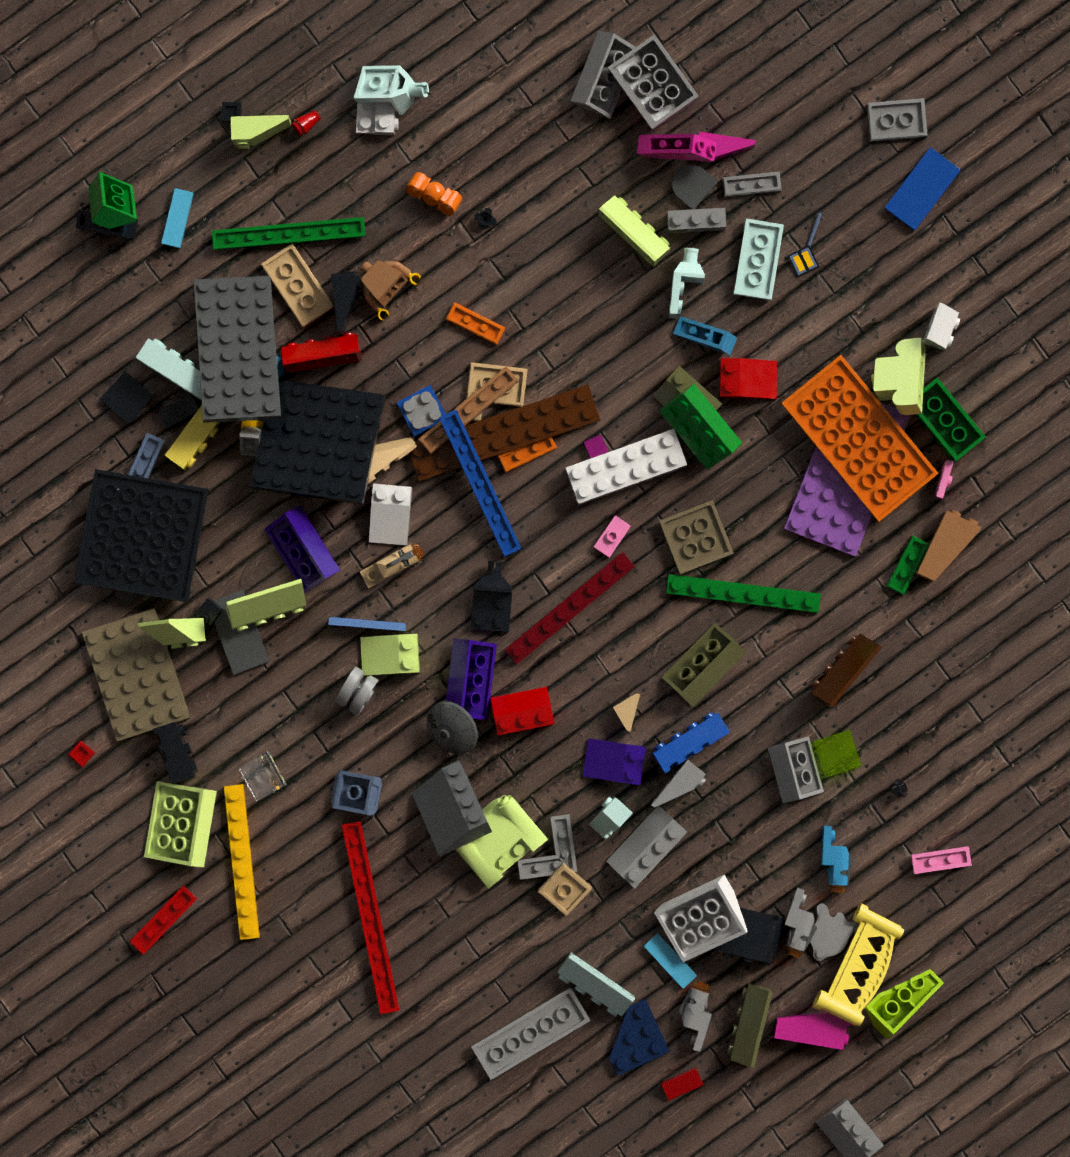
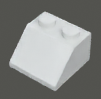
M939 303L934 309L923 343L943 351L946 347H950L954 338L951 336L952 331L957 329L960 319L957 318L959 312L943 303Z

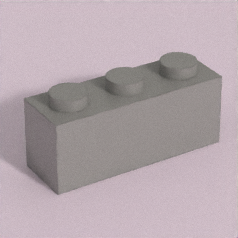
M725 208L668 211V233L723 231L726 229Z

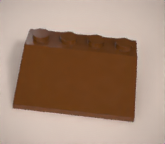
M862 634L853 635L847 642L849 645L845 651L841 649L835 656L837 661L833 666L829 664L822 672L824 677L821 680L816 679L811 685L812 691L810 694L827 708L833 707L882 648L879 644Z

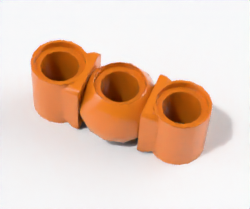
M421 172L414 173L405 187L406 192L419 200L423 197L424 202L430 206L438 205L437 209L446 215H453L462 202V196L457 191L450 190L449 188L445 191L442 184L430 182L431 178H428Z

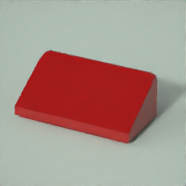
M696 1067L661 1082L668 1101L704 1085Z

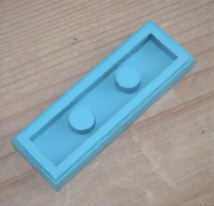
M174 189L161 244L181 249L194 196L193 192Z
M658 933L644 945L649 953L683 989L697 976L685 962H682L679 955Z

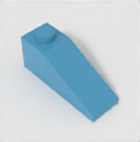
M681 316L673 332L676 336L729 356L737 340L728 331Z

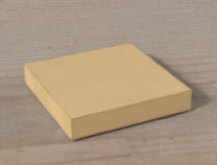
M563 862L538 889V893L567 916L592 890V886Z

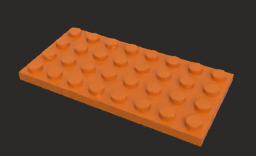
M842 355L837 357L781 403L878 522L939 474Z

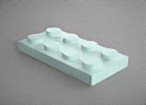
M746 218L734 295L772 300L783 224Z

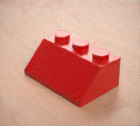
M547 687L491 697L498 735L554 724Z

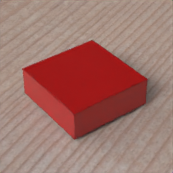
M80 740L68 755L81 767H84L95 755V752Z

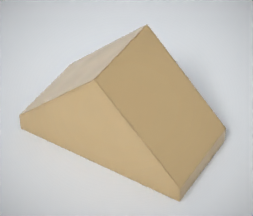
M636 693L613 707L626 731L631 732L640 694Z

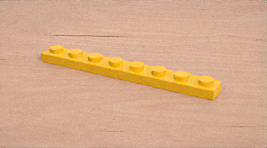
M244 784L224 786L240 940L260 938Z

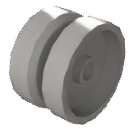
M355 666L337 695L335 703L345 707L353 699L349 711L358 716L372 698L379 680L370 675L361 684L364 671Z

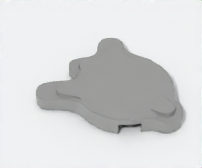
M823 903L817 905V920L814 923L817 930L810 941L813 948V957L818 961L843 951L849 937L856 933L859 923L855 921L848 922L841 912L831 917L827 906Z

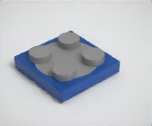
M431 385L396 402L414 437L434 427L440 422L439 417L446 414Z

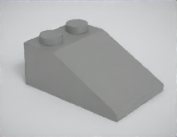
M685 760L650 805L655 808L694 790L695 787L700 788L706 781L703 778L706 774L689 760Z

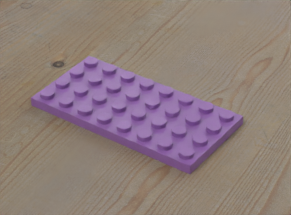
M881 403L903 431H905L911 415H902L896 408ZM815 447L784 529L856 557L872 514L819 449Z

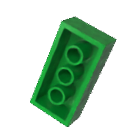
M938 377L923 389L922 414L914 415L954 463L986 438V436Z
M692 384L672 398L659 411L707 470L731 455L742 444L741 440L695 384Z

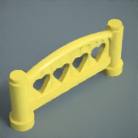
M862 903L856 909L852 919L859 923V926L828 993L823 990L818 992L812 1006L819 1011L822 1009L854 1026L862 1024L864 1016L861 1012L881 986L890 964L894 940L896 938L900 939L904 932L900 925L868 910V906ZM883 937L884 944L881 945V951L876 952L867 938ZM859 955H876L877 959L873 962V968L867 969ZM866 971L869 977L865 980L863 987L858 985L852 975L853 972ZM859 989L861 994L857 997V1003L852 1004L843 990Z

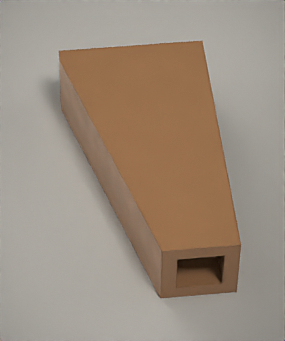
M952 509L950 512L945 511L915 574L934 582L981 530V527L978 526L979 522L971 518L967 520L961 518V514Z

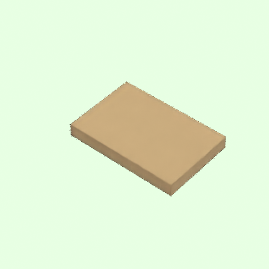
M471 362L467 398L506 366ZM508 367L519 382L493 404L522 407L524 405L528 369Z

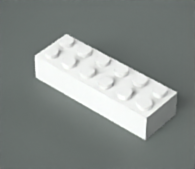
M672 429L566 467L565 470L577 503L581 505L687 466L675 430Z

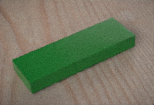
M913 535L911 536L886 586L887 588L901 595L905 594L929 543Z

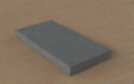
M244 590L214 600L215 603L224 609L215 621V626L233 675L270 662L255 623L248 625V629L237 632V629L232 630L225 609L226 602L246 596Z

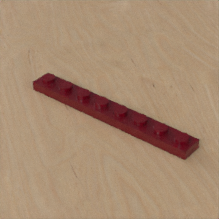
M622 552L507 647L505 651L516 664L520 663L635 567L633 563Z

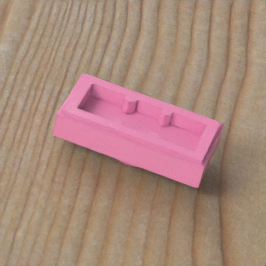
M946 460L943 463L934 494L936 499H943L946 487L951 485L953 476H950L953 461Z
M615 515L594 548L610 558L631 526Z

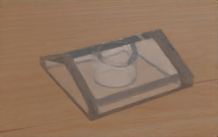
M269 751L238 768L256 802L287 785Z

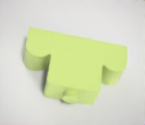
M922 338L904 339L896 345L895 349L898 356L877 358L875 360V370L871 376L873 390L879 401L893 400L897 411L902 415L922 414L926 347Z

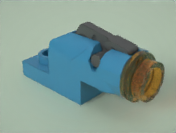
M823 826L821 864L829 865V868H827L828 887H830V892L845 893V888H847L854 859L849 856L846 846L831 845V842L835 841V830H832V826Z

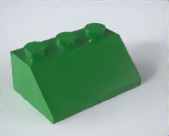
M98 172L88 188L92 222L97 226H103L108 229L136 222L137 213L133 185Z

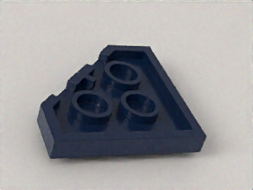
M646 998L630 1005L626 1010L609 1057L617 1076L670 1052Z

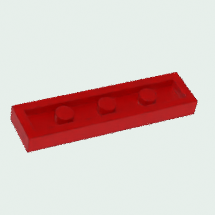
M183 885L130 942L144 955L198 898Z

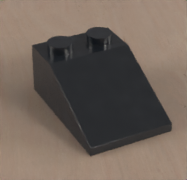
M354 271L331 274L337 331L340 336L346 331L358 297V290H361L359 276H355Z

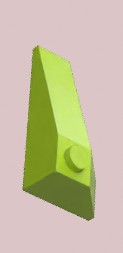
M929 969L889 990L879 993L865 1007L873 1026L888 1040L944 982Z

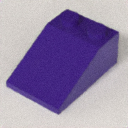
M588 738L583 777L640 785L646 747Z

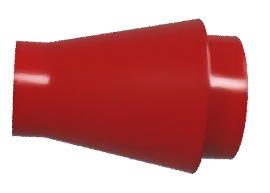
M313 110L306 115L294 119L295 122L292 123V127L299 136L306 135L321 118Z

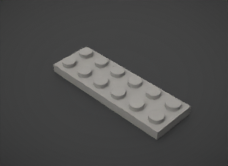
M570 987L475 1043L471 1048L490 1080L588 1023L590 1019Z

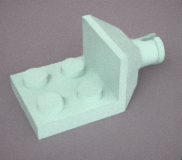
M400 65L363 66L354 99L357 103L391 102L399 115H403L414 103L415 97L426 98L428 96L429 86L427 82L415 83Z
M684 248L683 261L680 262L674 271L669 318L676 319L677 314H681L683 300H679V295L683 296L684 282L703 284L705 274L701 265L697 262L699 249Z

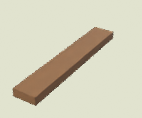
M507 366L455 408L464 427L519 382ZM438 422L418 439L430 455L449 440L441 422Z

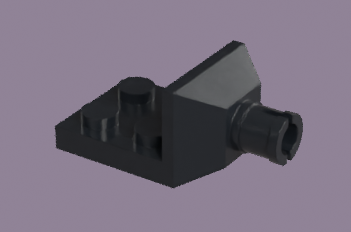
M488 561L487 576L484 575L474 585L471 629L509 632L513 590L505 578L502 577L503 562L496 561V570H494V561Z

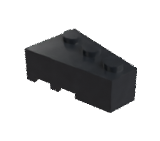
M172 722L154 728L153 732L157 734L160 743L159 748L163 752L172 784L197 777L196 772H198L196 762L192 761L190 754H192L191 746L184 739L186 735L184 725H180L179 722Z

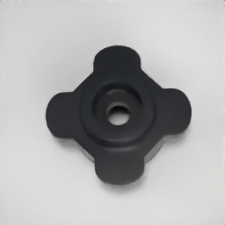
M485 208V210L474 215L475 220L479 222L481 230H485L488 226L495 225L497 222L490 208Z
M898 778L895 783L891 784L892 789L898 798L901 796L905 798L908 788L905 782L900 781Z

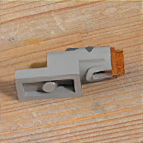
M796 888L784 923L792 927L788 932L785 953L800 958L801 954L804 953L817 930L814 924L813 913L799 909L800 905H804L807 896L804 894L805 890Z
M695 980L679 1012L682 1015L683 1026L697 1030V1033L692 1034L690 1044L693 1045V1050L700 1052L712 1015L704 1011L707 1009L710 985Z

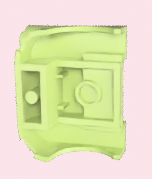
M503 795L482 809L492 830L491 833L455 849L488 889L503 877L502 873L530 850L534 852L548 840L511 795Z

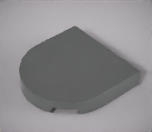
M685 165L674 174L672 188L675 196L693 210L718 181L700 166Z

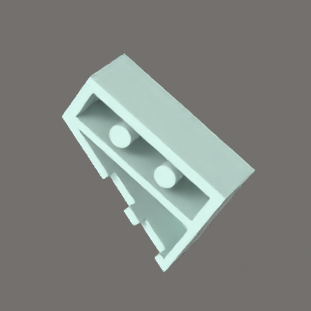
M615 796L612 799L608 797L603 802L602 806L604 808L589 823L605 840L632 815V812Z

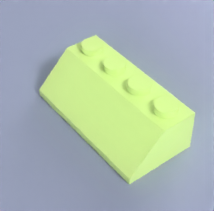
M613 196L599 208V216L654 267L669 252V242L662 236L659 238L654 233L656 230L649 223L645 225L640 220L642 217L635 210L630 211L626 207L628 204L623 198Z

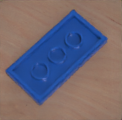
M930 147L884 209L915 231L960 172V169Z

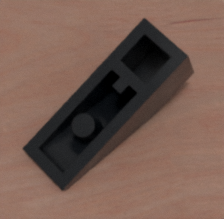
M78 209L76 228L114 236L135 238L138 219L136 222L108 229L103 226H97L92 222L91 211Z

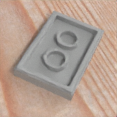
M924 98L867 103L870 142L928 136Z

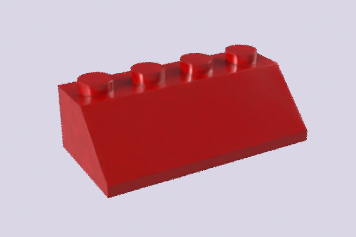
M345 333L342 337L337 338L327 336L320 341L310 339L306 340L303 344L288 343L286 347H281L282 362L287 374L362 361L359 338L357 334L354 335L353 333Z

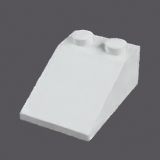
M373 484L369 542L407 546L412 487Z

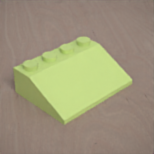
M295 580L226 602L225 609L232 630L237 629V632L248 629L250 624L255 623L256 626L267 623L266 620L270 618L278 620L284 618L285 614L292 612V614L303 612V608L306 607L302 580Z
M157 781L144 857L187 866L204 867L217 791Z

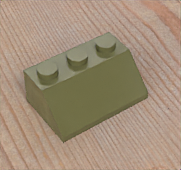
M680 366L653 395L658 402L665 406L672 398L692 384H695L716 411L722 405L721 402Z

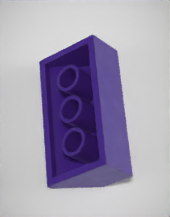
M301 506L284 513L264 529L295 580H302L304 594L340 571Z
M453 639L446 701L458 704L474 719L488 720L497 644Z

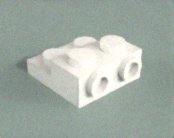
M391 102L357 103L356 134L394 135L399 125V119L395 118L397 110Z

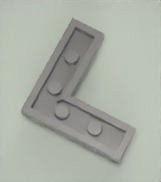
M570 814L551 817L556 855L518 860L520 880L550 876L563 862L574 872H577Z

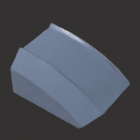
M339 770L333 785L331 796L332 808L374 816L378 810L382 787L381 778Z

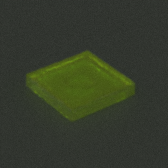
M850 729L813 741L825 778L862 766Z

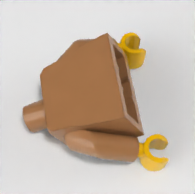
M378 260L373 266L369 262L361 266V271L365 274L361 279L364 283L362 290L365 301L374 311L378 312L380 320H383L380 317L382 311L387 312L389 315L388 310L382 309L381 305L385 307L408 281L406 277L409 278L411 285H417L412 281L413 276L421 279L419 274H412L410 269L398 261L382 262Z

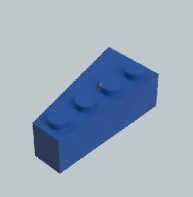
M710 712L702 717L704 721L700 724L694 722L686 727L688 731L681 735L678 732L670 737L671 742L666 745L662 742L654 747L655 752L652 754L664 773L730 733L719 713L713 714V712Z

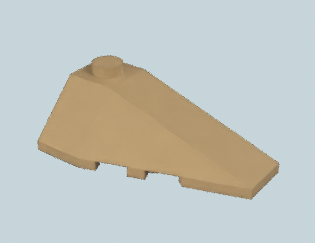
M412 437L375 446L368 483L375 479L374 475L380 470L386 471L390 468V462L400 460L417 447Z

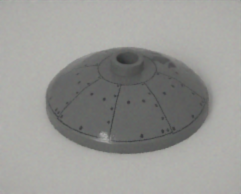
M443 701L435 704L429 710L426 719L427 728L431 738L440 748L457 755L465 754L473 749L478 739V731L473 718L464 708L453 702Z

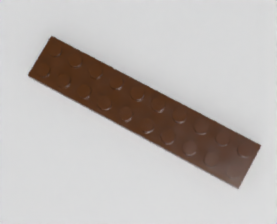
M587 384L466 425L465 429L480 461H484L503 453L600 422L601 420L589 385ZM449 440L431 455L419 441L415 442L417 447L409 452L419 482L462 468Z

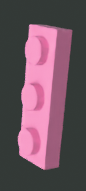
M969 846L911 855L914 874L972 866Z

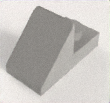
M243 426L239 436L241 455H257L262 428Z

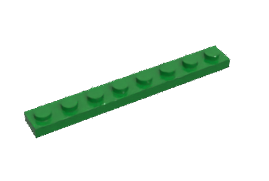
M364 217L212 230L213 250L366 237Z
M668 574L666 594L819 613L821 598L820 593Z

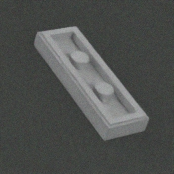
M780 171L722 178L724 197L782 191Z

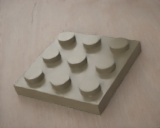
M713 500L659 521L679 574L734 554Z

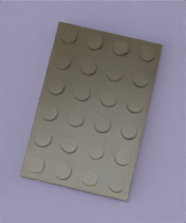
M156 608L82 632L117 741L151 731L154 728L172 722L191 718L168 645H162L138 627V623L159 620Z

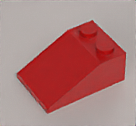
M721 358L719 399H777V361Z

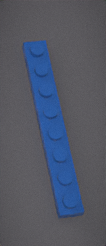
M455 409L439 417L503 556L505 557L521 549L519 541L457 410Z

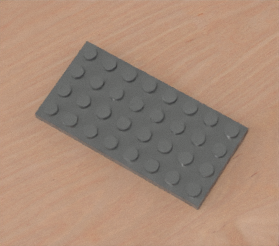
M271 277L194 279L203 423L281 419Z

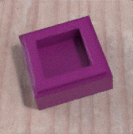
M601 435L583 442L590 458L609 452Z

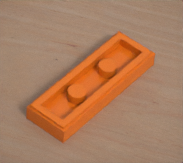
M455 302L446 318L447 321L495 345H498L506 329Z
M551 437L498 455V458L505 473L557 449V446Z

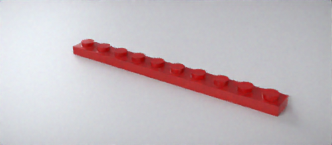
M357 821L343 824L342 829L380 1014L399 1011L400 1008L362 823Z

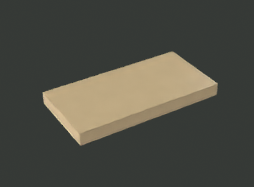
M293 243L261 264L303 328L335 307Z

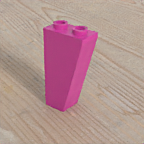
M696 134L639 135L637 154L647 158L714 161L717 142Z
M826 1011L776 1017L773 1037L843 1050L844 1045L847 1046L849 1034H846L847 1026L850 1027L851 1024Z

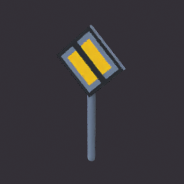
M821 213L817 215L807 246L787 255L797 277L819 268L810 247L822 215Z

